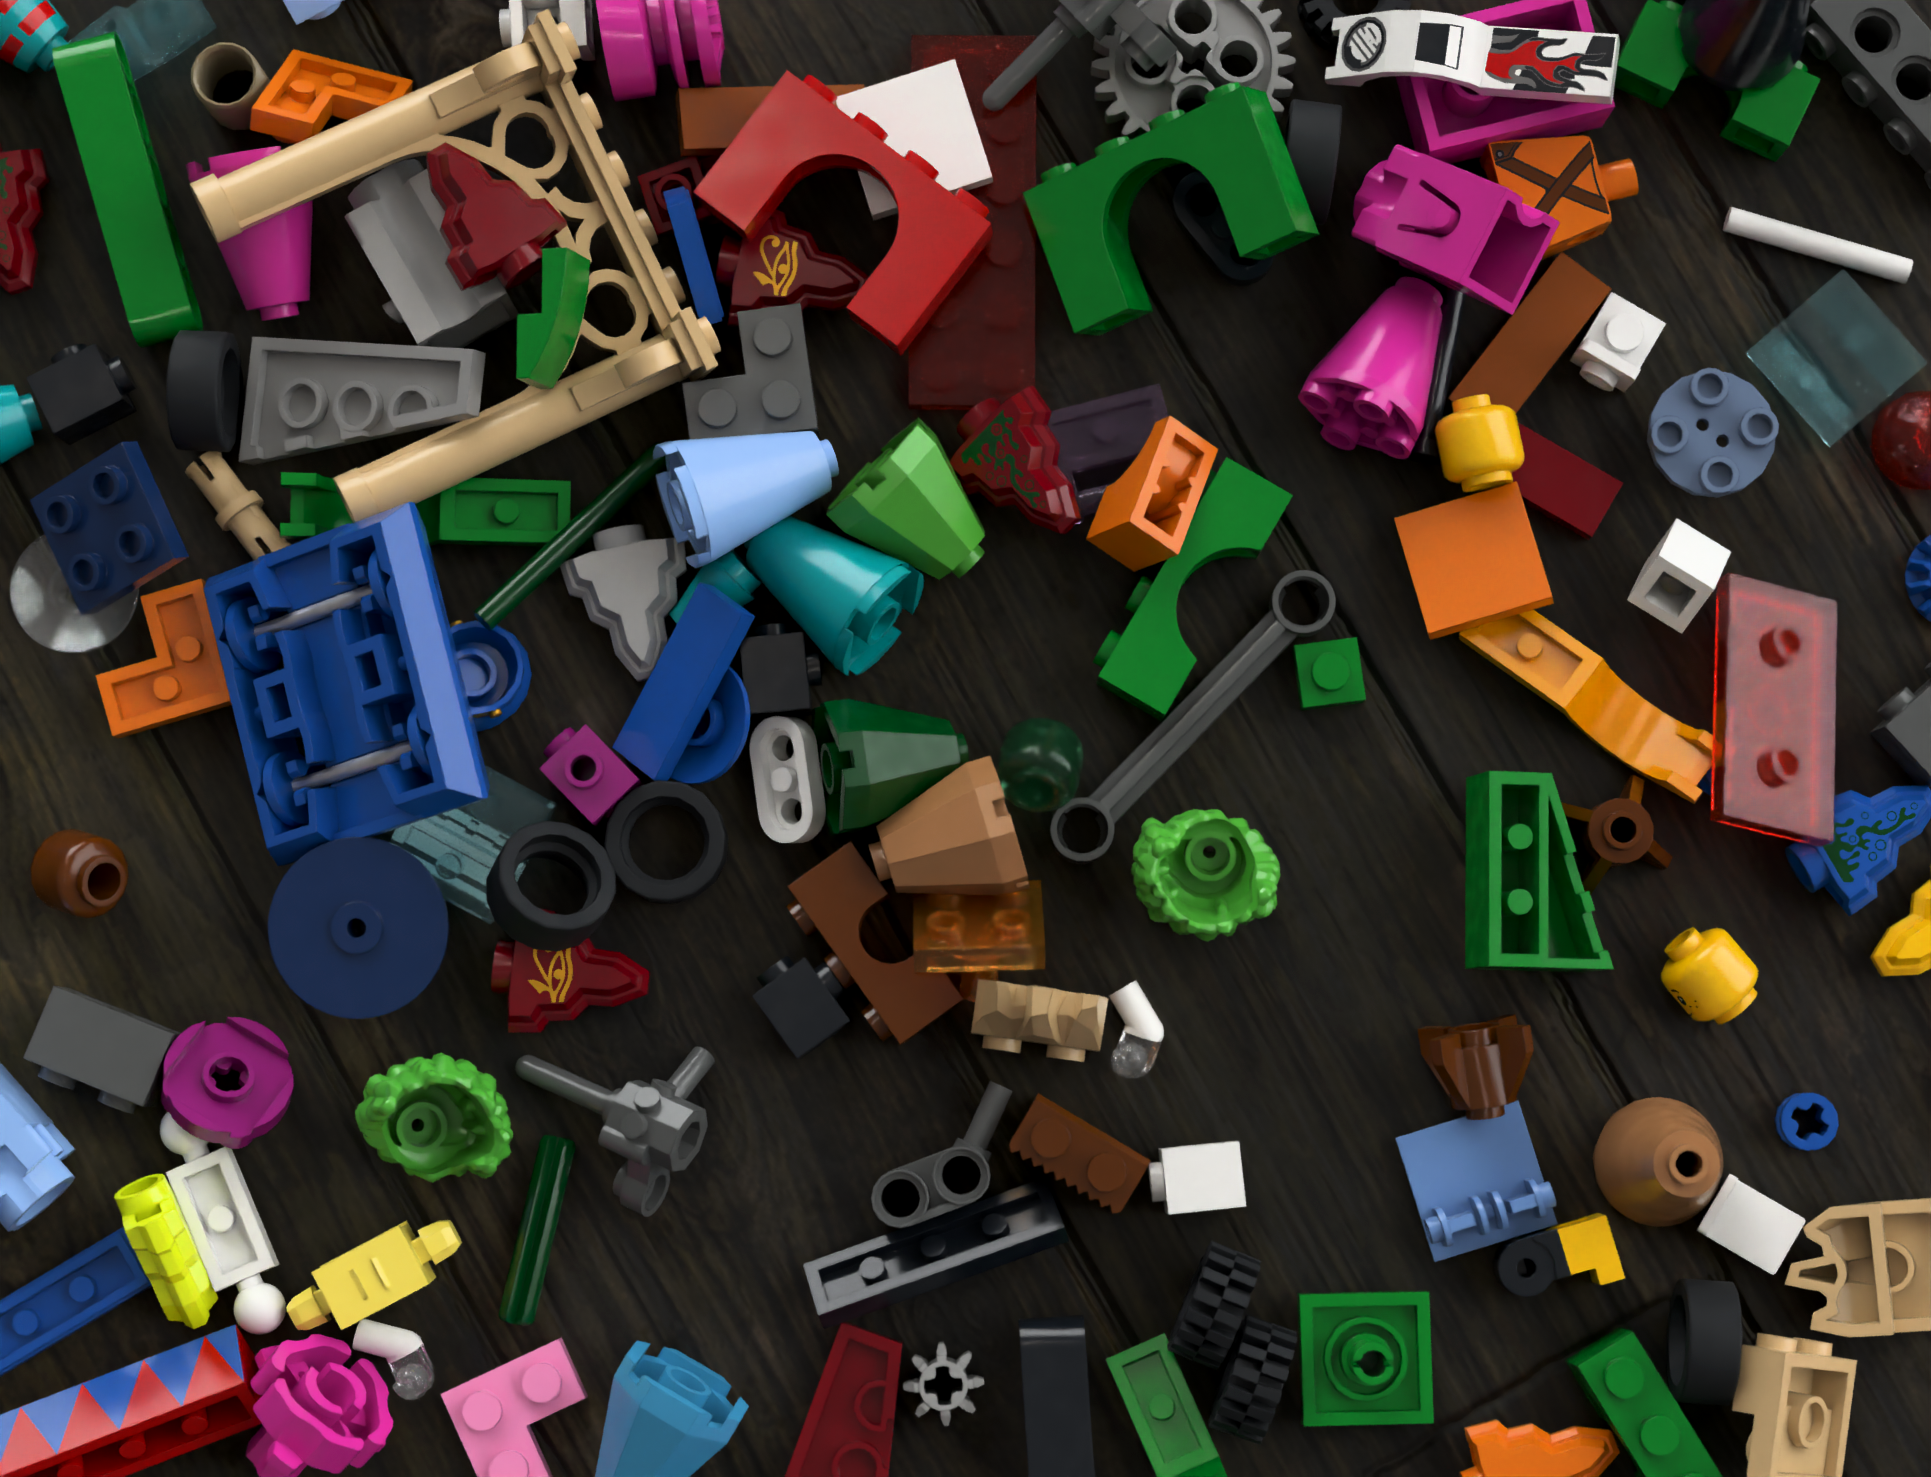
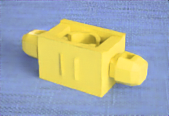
M406 1220L319 1266L320 1268L311 1272L319 1289L317 1290L314 1285L310 1286L293 1297L286 1306L295 1327L298 1330H310L330 1321V1313L332 1312L340 1329L343 1330L430 1284L436 1278V1275L428 1261L432 1260L436 1265L454 1254L462 1244L461 1238L451 1220H439L418 1230L419 1237L417 1238Z

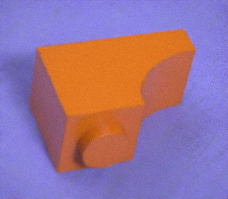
M1171 415L1155 422L1145 445L1130 467L1114 484L1106 487L1086 540L1133 572L1179 555L1218 448Z

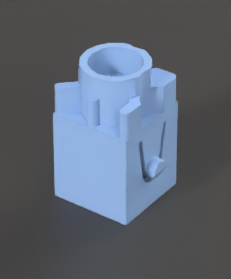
M0 1062V1223L10 1232L18 1230L38 1216L72 1184L75 1176L61 1161L71 1155L76 1149Z

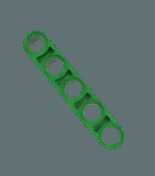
M114 31L52 48L53 62L127 319L138 346L144 348L174 340L180 330L203 331L200 308L131 68L119 35Z

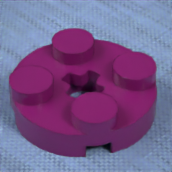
M227 1017L226 1023H213L205 1026L206 1021H203L183 1031L170 1046L163 1065L161 1102L164 1109L171 1114L175 1122L191 1135L208 1142L220 1143L230 1149H240L249 1145L253 1138L270 1131L286 1113L294 1087L292 1068L288 1062L289 1053L282 1040L274 1032L250 1019ZM231 1069L240 1073L238 1084L242 1088L236 1091L229 1090L227 1092L216 1088V1080L211 1077L214 1072L226 1075Z

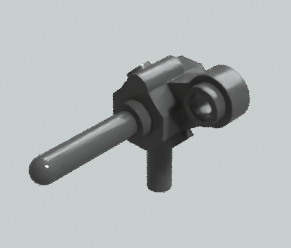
M1059 0L1061 4L1053 12L1057 18L984 91L982 102L990 111H999L1004 108L1074 36L1081 39L1088 31L1100 41L1118 24L1129 35L1120 45L1146 72L1155 63L1161 67L1178 48L1136 5L1140 0Z
M694 1047L667 1082L659 1079H652L651 1084L642 1080L628 1081L623 1088H617L614 1091L608 1090L533 1055H523L515 1064V1071L521 1079L602 1115L605 1125L599 1135V1145L628 1159L619 1169L613 1183V1194L620 1198L621 1205L645 1217L655 1213L668 1191L670 1171L685 1170L700 1151L708 1127L706 1109L688 1102L686 1099L715 1062L711 1053L702 1047Z

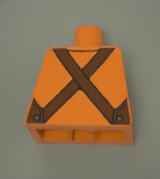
M1584 135L1488 143L1480 158L1481 168L1486 171L1488 180L1509 188L1523 198V204L1543 211L1560 222L1541 261L1601 235L1612 221L1608 202L1635 196L1639 190L1637 173L1632 160L1627 158L1598 165L1592 140Z

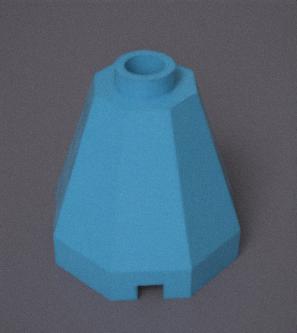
M637 1340L625 1355L613 1377L595 1477H690L728 1443L749 1405L740 1396L733 1406L726 1399L732 1386L725 1378L689 1356L668 1347H663L658 1357L645 1355L651 1343Z

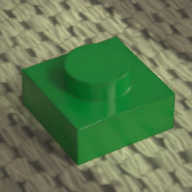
M1357 637L1293 646L1292 652L1301 711L1363 703L1366 700Z

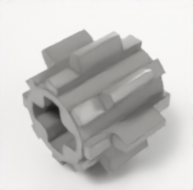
M939 1342L937 1358L930 1362L926 1358L924 1359L922 1356L914 1354L912 1361L921 1372L920 1378L904 1382L903 1390L914 1393L920 1392L922 1400L915 1412L918 1417L924 1415L930 1408L941 1411L943 1425L949 1426L951 1410L957 1406L970 1413L976 1410L973 1401L967 1396L968 1389L984 1385V1377L973 1374L967 1375L965 1368L972 1357V1353L969 1350L962 1353L955 1360L947 1357V1348L944 1342ZM941 1366L949 1367L950 1376L952 1378H961L963 1386L952 1389L951 1399L946 1401L939 1400L936 1389H926L925 1385L926 1380L935 1378L937 1367Z

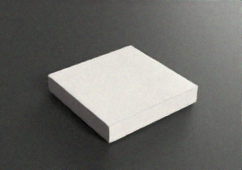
M955 59L838 96L836 104L841 111L852 119L858 112L869 117L888 134L884 143L904 157L911 150L924 158L939 172L935 181L953 195L956 194L959 188L968 191L994 182ZM858 171L873 220L898 213V207L888 190L873 177Z

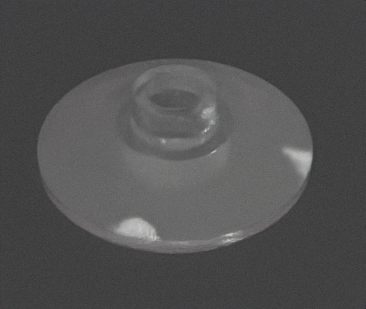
M44 534L32 542L19 557L11 577L10 599L17 621L33 640L49 649L74 654L99 649L121 634L135 612L139 588L98 613L81 615L77 605L70 598V589Z

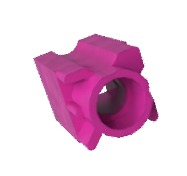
M1397 144L1394 146L1388 160L1379 162L1368 171L1362 186L1356 193L1353 209L1355 225L1351 235L1356 239L1375 246L1377 252L1398 260L1399 264L1407 269L1513 315L1560 222L1543 211L1523 204V198L1505 186Z

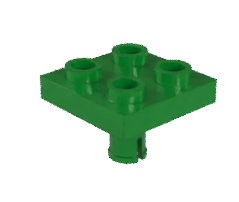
M1428 1291L1297 1294L1301 1425L1303 1427L1434 1424L1430 1297Z

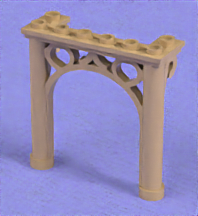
M549 9L536 14L534 23L527 26L521 44L503 50L481 62L220 178H216L215 174L212 173L189 184L217 243H220L242 233V231L391 164L408 158L426 156L428 152L446 142L476 158L483 167L496 173L504 180L514 181L531 199L546 198L565 220L580 222L581 225L577 229L574 239L568 225L553 237L556 248L567 247L589 259L591 264L592 259L589 251L591 238L595 231L602 226L607 231L627 275L613 269L594 271L589 276L587 296L592 289L601 285H611L620 289L626 296L627 304L632 309L634 316L633 326L624 336L610 337L599 332L585 319H582L573 351L564 370L575 351L579 337L598 350L611 352L614 355L559 381L557 380L553 389H539L530 385L515 396L479 412V417L457 422L365 466L353 468L334 477L333 481L353 523L407 502H414L415 504L669 385L681 382L687 378H690L691 382L703 379L718 366L714 354L721 352V347L714 329L705 316L696 319L691 306L681 310L679 304L686 301L682 286L670 266L661 269L651 246L658 243L654 227L642 208L634 212L624 191V188L630 186V179L625 166L615 150L606 153L596 130L603 128V124L596 105L587 92L578 95L572 82V78L577 70L574 60L581 57L577 42L566 22L556 25ZM540 92L546 106L537 101L526 100V98ZM497 111L499 113L493 124L490 147L459 137L444 136ZM521 117L534 118L539 121L546 129L547 137L552 141L554 149L552 160L544 167L533 169L527 168L505 156V134L509 123ZM568 152L592 200L590 203L573 202L563 196L556 186L547 193L539 184L548 182L558 175L567 159ZM649 319L656 336L642 342L641 337L647 329Z

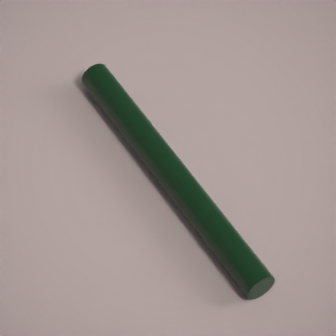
M655 442L473 612L474 616L485 628L490 631L495 628L591 538L593 534L654 479L656 474H659L666 467L665 456L653 459V450L659 443Z

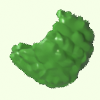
M1193 809L1173 816L1165 824L1153 817L1148 818L1142 824V832L1133 847L1134 863L1132 864L1131 873L1133 884L1137 887L1136 897L1148 908L1149 917L1154 922L1169 923L1172 930L1179 935L1193 933L1197 938L1208 942L1215 939L1218 934L1229 937L1233 935L1238 924L1247 925L1254 918L1267 917L1276 908V891L1280 878L1279 861L1272 852V849L1264 842L1260 832L1256 829H1250L1247 820L1244 818L1228 819L1218 809L1205 811ZM1207 846L1214 847V850L1211 853H1205L1203 851L1204 848Z
M442 1052L433 1055L432 1059H424L420 1056L410 1058L405 1064L391 1066L386 1076L376 1074L370 1077L363 1091L365 1101L360 1103L355 1111L356 1122L363 1133L365 1141L371 1148L377 1149L378 1156L383 1161L400 1164L408 1175L418 1176L428 1182L434 1183L447 1175L461 1177L467 1170L482 1178L491 1177L497 1171V1166L503 1159L511 1154L509 1144L513 1138V1131L510 1128L511 1122L507 1114L508 1107L506 1101L501 1094L496 1092V1079L488 1073L483 1074L477 1071L476 1066L470 1061L464 1059L454 1061L452 1057ZM415 1119H419V1125L416 1128H412V1122Z

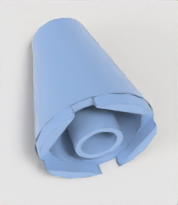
M813 431L675 440L657 444L653 450V459L665 456L667 471L656 474L657 486L664 511L677 544L689 540L696 554L685 557L689 565L694 568L708 565L827 494L832 488L831 478L839 474L838 462L832 445L827 439L819 441Z

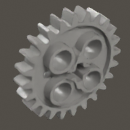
M1140 0L1136 5L1166 34L1178 50L1163 64L1165 67L1164 73L1156 78L1149 79L1141 77L1132 68L1135 60L1120 45L1129 35L1118 24L1109 31L1113 36L1105 35L1100 41L1095 38L1093 50L1106 56V58L1092 61L1091 75L1108 80L1095 87L1094 97L1096 101H1114L1105 111V122L1109 124L1124 119L1126 124L1121 132V137L1128 136L1132 140L1136 136L1150 131L1148 123L1154 118L1167 112L1178 110L1177 106L1182 101L1194 98L1205 103L1204 96L1208 92L1222 85L1234 82L1240 83L1241 86L1266 92L1275 118L1280 121L1284 107L1273 97H1290L1293 83L1278 75L1292 72L1296 63L1295 57L1278 54L1290 45L1292 39L1291 32H1272L1280 21L1282 14L1280 9L1261 13L1260 8L1263 0ZM1184 13H1196L1205 19L1208 28L1198 34H1188L1180 30L1175 20ZM1229 55H1241L1250 61L1253 71L1247 76H1232L1223 69L1221 60ZM1198 59L1204 62L1202 73L1197 69L1191 70L1188 74L1181 71L1183 60L1189 64L1196 62ZM1190 165L1192 170H1197L1195 167Z

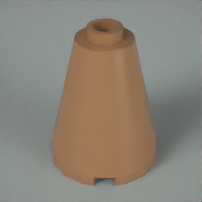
M1663 1097L1636 1100L1613 1113L1599 1136L1592 1157L1596 1183L1609 1205L1627 1218L1648 1226H1672L1685 1222L1699 1214L1716 1194L1723 1173L1722 1148L1711 1124L1701 1113L1686 1103Z

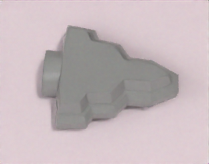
M624 525L605 529L592 536L595 551L569 559L560 568L569 595L583 599L590 621L610 631L616 656L637 682L645 681L650 677L668 642L665 618L678 603L677 579L687 571L685 542L677 544L675 537L646 540L642 525Z

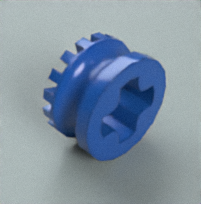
M1794 1093L1790 1097L1784 1098L1781 1102L1782 1104L1776 1109L1777 1114L1774 1117V1123H1776L1775 1130L1780 1135V1139L1787 1143L1789 1147L1799 1150H1818L1827 1146L1836 1136L1839 1126L1838 1113L1833 1104L1822 1095L1816 1093ZM1811 1105H1814L1818 1110L1815 1119L1823 1126L1820 1128L1819 1134L1807 1132L1801 1139L1796 1135L1799 1124L1791 1118L1792 1113L1795 1109L1808 1110Z

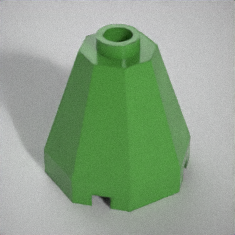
M918 417L881 449L883 453L872 463L868 461L829 504V510L826 515L844 533L901 561L909 563L913 567L939 580L950 572L957 578H960L983 556L985 551L978 544L985 537V530L953 470L937 435Z

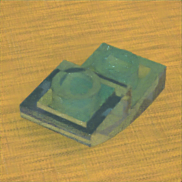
M138 0L129 8L115 5L69 42L73 43L116 31L125 49L133 79L136 80L179 55L216 29L217 26L201 0Z

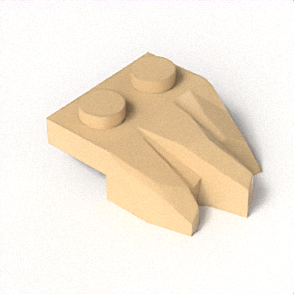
M978 979L971 1034L984 1036L982 1048L1020 1053L1022 1041L1047 1045L1046 1057L1084 1062L1086 1050L1100 1051L1108 998L1100 995L1067 992L1055 988L1024 986Z
M1931 1198L1833 1206L1803 1227L1806 1237L1822 1246L1823 1257L1791 1263L1784 1285L1819 1291L1827 1297L1826 1306L1813 1313L1810 1330L1849 1338L1886 1336L1901 1332L1931 1331Z

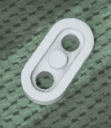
M772 716L766 718L755 728L749 746L760 825L764 832L776 842L804 843L813 839L820 832L826 817L816 737L811 727L797 717ZM789 739L792 740L794 750L791 758L786 753V744ZM798 801L801 803L802 814L799 821L796 819L794 813L795 806L798 803Z

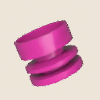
M596 0L604 56L615 102L656 96L658 66L670 64L679 88H690L688 61L700 60L706 88L721 86L720 69L725 42L718 0Z

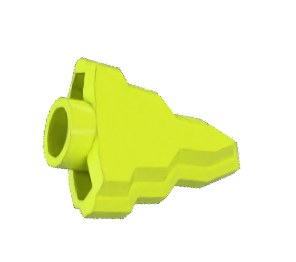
M164 1174L148 1175L129 1183L115 1193L114 1199L122 1215L125 1233L146 1276L150 1280L168 1321L184 1322L186 1326L192 1329L207 1324L210 1315L209 1310L219 1298L210 1282L171 1184L167 1182Z

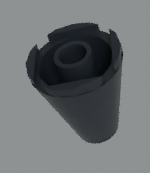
M1686 0L1678 17V29L1680 28L1684 44L1681 49L1684 58L1703 80L1725 91L1740 92L1742 88L1761 87L1760 90L1772 87L1792 70L1802 53L1810 0Z

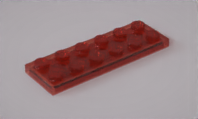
M912 35L911 73L955 59L994 182L967 191L989 209L990 213L985 219L992 223L993 237L909 345V409L971 410L978 403L988 398H996L1002 404L1030 385L1035 387L1036 228L1023 192L1036 186V75L999 111L988 110L982 102V95L1037 36Z

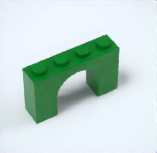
M1238 82L1217 87L1204 96L1206 104L1188 113L1180 109L1162 114L1148 123L1150 131L1132 140L1128 136L1109 140L1094 149L1095 158L1079 166H1076L1075 163H1066L1051 168L1040 176L1042 184L1023 192L1075 334L1100 336L1153 311L1130 249L1128 218L1133 201L1142 186L1152 176L1167 167L1188 163L1198 169L1208 179L1217 194L1240 257L1265 260L1319 235L1266 92L1241 86Z

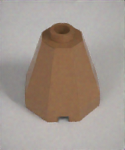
M991 756L963 764L876 826L881 841L869 844V849L879 882L892 878L896 893L1006 896L1030 888L1011 816L1008 814L1003 799L1005 796Z

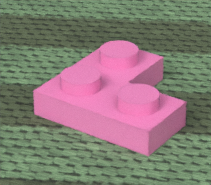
M561 1337L443 1392L441 1397L477 1477H553L530 1424L588 1397Z

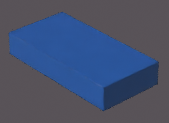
M682 186L664 191L663 195L698 318L705 316L710 324L721 322V317H724V313L689 190Z

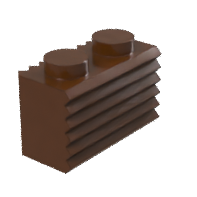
M1039 1093L1008 1143L1011 1153L1019 1151L1022 1160L1031 1158L1032 1166L1042 1165L1044 1173L1053 1171L1055 1180L1064 1178L1067 1187L1075 1185L1078 1194L1086 1192L1087 1199H1097L1098 1205L1100 1207L1108 1206L1109 1212L1112 1214L1122 1212L1151 1160Z

